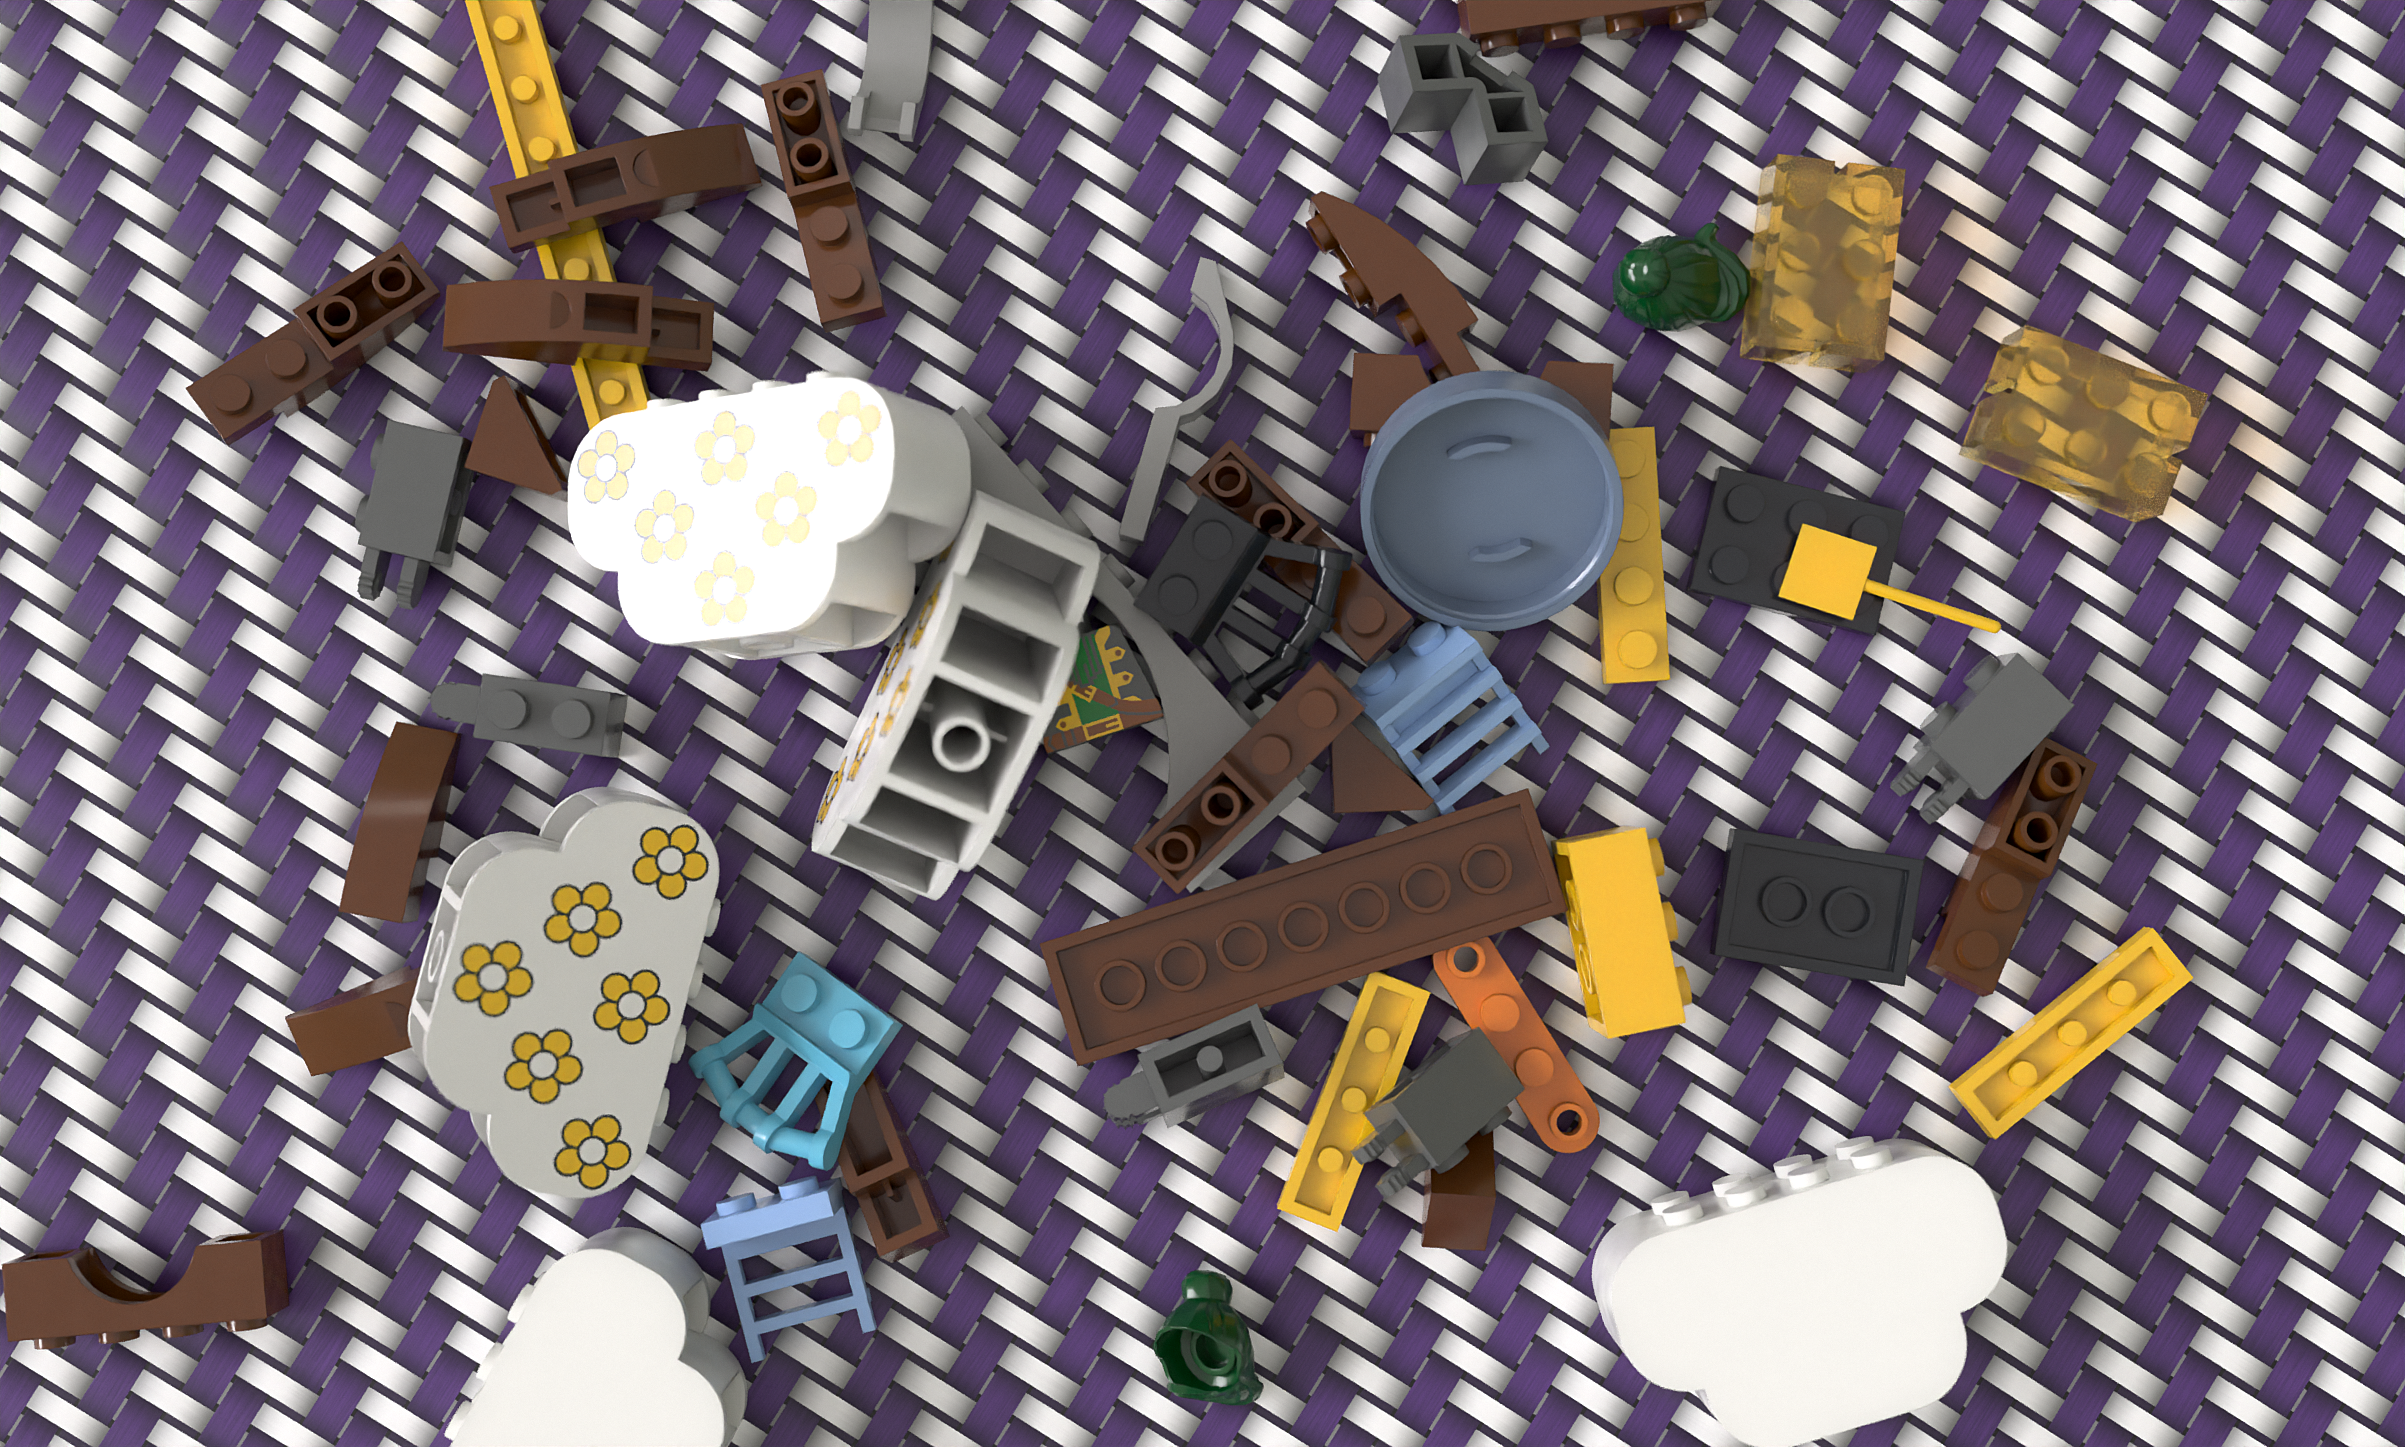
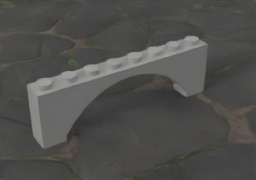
M961 406L951 415L962 429L969 446L971 490L977 489L1086 539L1093 535L1091 530L1069 506L1058 513L1042 494L1051 486L1026 458L1016 466L1000 447L1008 441V438L984 411L976 418H973ZM1110 553L1102 561L1100 560L1091 595L1118 619L1134 640L1151 670L1159 692L1167 727L1169 749V778L1165 815L1260 718L1253 711H1250L1238 696L1229 703L1212 685L1221 677L1220 674L1196 648L1186 656L1170 638L1175 632L1173 629L1133 605L1135 598L1127 589L1136 581ZM1305 769L1186 886L1190 892L1194 891L1306 790L1298 780L1306 772Z

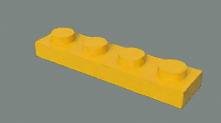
M1654 427L1610 429L1609 443L1613 450L1622 484L1624 509L1621 533L1616 549L1608 565L1596 581L1603 684L1670 680L1655 430Z
M2143 927L1951 1083L1948 1088L1986 1135L1996 1140L2194 977L2154 928Z
M1380 971L1366 975L1277 1203L1279 1210L1338 1232L1364 1165L1357 1162L1351 1151L1375 1130L1363 1113L1395 1086L1429 999L1430 991Z

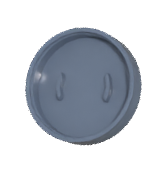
M1498 370L1464 373L1439 381L1416 393L1404 402L1381 427L1372 442L1362 471L1360 485L1361 527L1364 543L1375 570L1388 588L1406 605L1434 621L1451 627L1459 626L1465 630L1503 631L1517 629L1545 620L1570 606L1591 588L1608 565L1616 549L1623 522L1624 500L1622 484L1613 450L1600 424L1588 409L1563 389L1545 380L1517 372Z

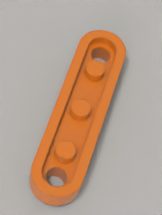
M1487 936L1431 954V963L1436 975L1470 1029L1480 1027L1525 1088L1515 1100L1539 1138L1548 1147L1561 1153H1574L1589 1146L1599 1130L1600 1118L1597 1107L1490 938ZM1462 947H1471L1477 957L1475 965L1465 971L1457 969L1454 964L1456 951ZM1566 1110L1576 1111L1579 1117L1577 1127L1570 1132H1562L1557 1127L1558 1116Z

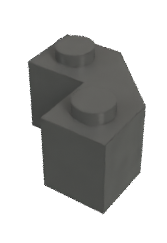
M1461 33L1400 35L1377 78L1391 134L1450 130L1464 185L1523 182L1548 143L1534 85L1514 71L1507 77L1476 55L1480 47Z

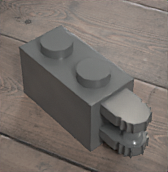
M388 419L385 434L380 433L377 436L371 452V467L375 470L370 495H365L361 499L355 519L356 530L360 532L358 545L366 547L360 570L361 574L357 584V592L360 598L374 601L380 597V593L385 585V578L392 554L405 557L397 586L396 601L399 607L413 610L421 601L430 563L446 567L452 566L474 476V471L464 467L473 441L461 436Z
M2018 652L2000 655L1996 659L1992 655L1983 658L1965 676L1963 683L1969 688L1953 705L1948 701L1943 702L1920 725V729L1925 735L1913 746L1917 754L1893 778L1890 788L1901 797L1913 791L1933 767L1947 780L1925 800L1922 808L1919 810V815L1927 823L1931 824L1938 820L1962 795L1967 799L1987 800L2075 706Z
M483 673L481 686L442 682V685H435L436 688L432 692L431 697H428L432 707L431 712L436 713L437 718L443 717L444 720L451 719V721L475 724L474 738L602 757H619L628 695Z
M1252 1005L1138 1054L1137 1056L1143 1071L1120 1080L1119 1085L1113 1083L1111 1088L1107 1087L1108 1091L1105 1094L1103 1093V1110L1108 1112L1107 1118L1111 1119L1118 1129L1120 1127H1123L1125 1130L1128 1127L1133 1129L1135 1124L1140 1126L1163 1116L1166 1126L1169 1128L1285 1078L1283 1061L1258 1005Z
M1480 1027L1474 1028L1445 1042L1363 1113L1375 1130L1353 1148L1351 1154L1362 1165L1373 1161L1385 1151L1387 1146L1399 1163L1385 1172L1375 1185L1383 1197L1387 1198L1397 1193L1423 1171L1434 1168L1438 1174H1441L1458 1164L1470 1151L1464 1143L1475 1133L1479 1132L1481 1136L1486 1135L1505 1122L1512 1114L1507 1105L1525 1088Z

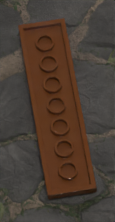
M1527 788L1040 943V947L1077 1066H1081L1201 1028L1255 1004L1261 1009L1568 911L1529 789Z

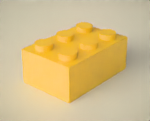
M1621 826L1550 841L1558 880L1568 908L1565 915L1589 1027L1610 1039L1686 1023L1683 1006L1692 1004V994L1685 968L1683 966H1674L1670 941L1678 940V927L1671 903H1661L1656 877L1665 875V866L1658 839L1656 837L1648 839L1646 827Z

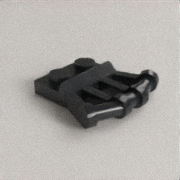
M1202 492L1138 593L1133 605L1183 635L1191 643L1205 649L1229 681L1240 700L1250 711H1253L1264 703L1262 696L1297 670H1306L1314 658L1309 652L1321 633L1324 631L1329 634L1338 621L1334 613L1343 571L1350 570L1353 554L1336 548L1273 537ZM1269 555L1317 565L1311 600L1259 568L1258 565L1263 557ZM1247 583L1301 617L1288 638L1233 605ZM1222 621H1224L1276 655L1247 675L1215 632Z

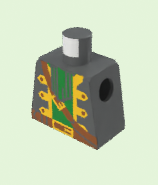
M1086 608L1077 626L1079 641L1071 673L1059 703L1043 734L1044 746L1047 754L1050 755L1164 718L1161 706L1118 624L1093 630Z

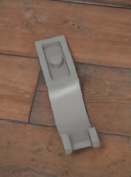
M869 0V29L864 72L860 88L856 96H852L847 127L849 135L862 136L864 130L897 133L899 134L900 141L913 142L929 76L934 0Z
M1200 257L1191 287V303L1203 311L1211 321L1219 336L1221 354L1214 376L1199 394L1177 406L1155 408L1118 533L1120 540L1143 547L1147 540L1180 425L1197 420L1215 405L1231 377L1234 349L1232 324L1216 261Z

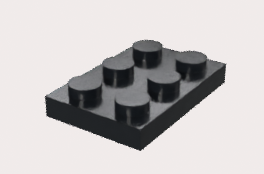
M1719 466L1715 469L1686 591L1869 637L1876 635L1885 599L1883 597L1863 591L1854 619L1851 621L1778 597L1803 523L1877 547L1867 579L1888 585L1906 512Z
M1729 828L1709 954L1904 987L1924 860Z

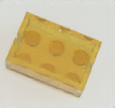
M1777 154L1763 169L1760 178L1750 264L1751 294L1745 307L1740 358L1796 365L1809 356L1808 366L1859 373H1865L1884 361L1906 169L1848 162L1837 174H1834L1835 161L1783 154ZM1814 342L1824 343L1814 350Z
M2025 325L2003 338L1983 390L1994 395L1978 403L1959 455L2136 523L2163 515L2183 460L2171 455L2188 449L2208 394L2035 327ZM2014 386L2011 394L2004 392V390Z

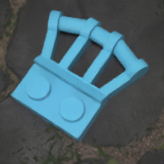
M798 951L763 1003H756L751 1020L720 1042L704 1047L696 1052L689 1059L688 1064L697 1078H704L721 1108L720 1118L733 1128L742 1126L754 1135L753 1143L766 1154L778 1151L808 1159L811 1167L827 1171L837 1161L856 1092L903 1025L809 955ZM769 1035L775 1038L742 1087L739 1088L727 1065ZM797 1054L808 1065L776 1111L769 1115L759 1107V1104L793 1055ZM827 1079H830L832 1086L820 1129L816 1133L794 1129Z

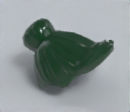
M1707 223L1697 231L1693 238L1678 235L1673 237L1670 235L1659 236L1649 239L1627 252L1623 259L1618 262L1612 275L1613 299L1623 316L1636 324L1658 331L1680 332L1704 323H1719L1730 320L1741 311L1751 294V273L1734 252L1717 241L1716 234L1720 227L1715 223Z
M1191 1271L1181 1283L1184 1302L1166 1317L1157 1332L1153 1345L1155 1356L1160 1360L1165 1375L1169 1380L1166 1387L1168 1391L1181 1398L1215 1402L1230 1406L1250 1404L1260 1398L1264 1385L1255 1374L1254 1348L1248 1327L1237 1311L1230 1305L1233 1294L1230 1280L1225 1275L1215 1271Z

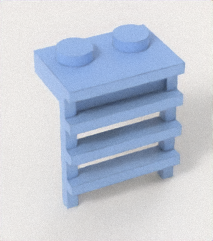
M1429 621L1415 629L1409 636L1407 644L1387 660L1376 662L1366 668L1359 676L1357 684L1351 689L1368 705L1361 714L1380 731L1422 789L1434 799L1433 804L1439 812L1445 815L1455 812L1456 810L1452 805L1529 743L1539 754L1543 753L1550 746L1541 735L1542 732L1522 708L1523 705L1517 696L1504 683L1503 677L1497 668L1490 663L1482 652L1483 649L1477 640L1459 626L1451 627L1437 621ZM1492 689L1496 695L1494 699L1419 759L1416 758L1412 750L1487 690ZM1509 716L1512 717L1516 723L1440 785H1436L1432 779L1435 775Z
M809 1176L778 1186L780 1193L755 1199L754 1192L721 1200L716 1203L717 1211L700 1224L707 1250L720 1246L722 1248L751 1363L766 1358L760 1334L856 1308L863 1333L876 1330L877 1328L871 1306L870 1290L866 1287L861 1268L860 1252L856 1249L851 1230L853 1227L850 1214L847 1215L841 1192L843 1187L840 1177L818 1183L816 1176ZM837 1234L842 1256L746 1281L741 1259ZM847 1271L852 1289L851 1293L762 1317H755L751 1301L752 1296Z

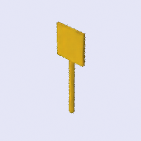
M1804 523L1801 526L1778 597L1852 621L1862 592L1865 591L1984 631L1998 633L2001 630V624L1996 620L1867 579L1877 547Z

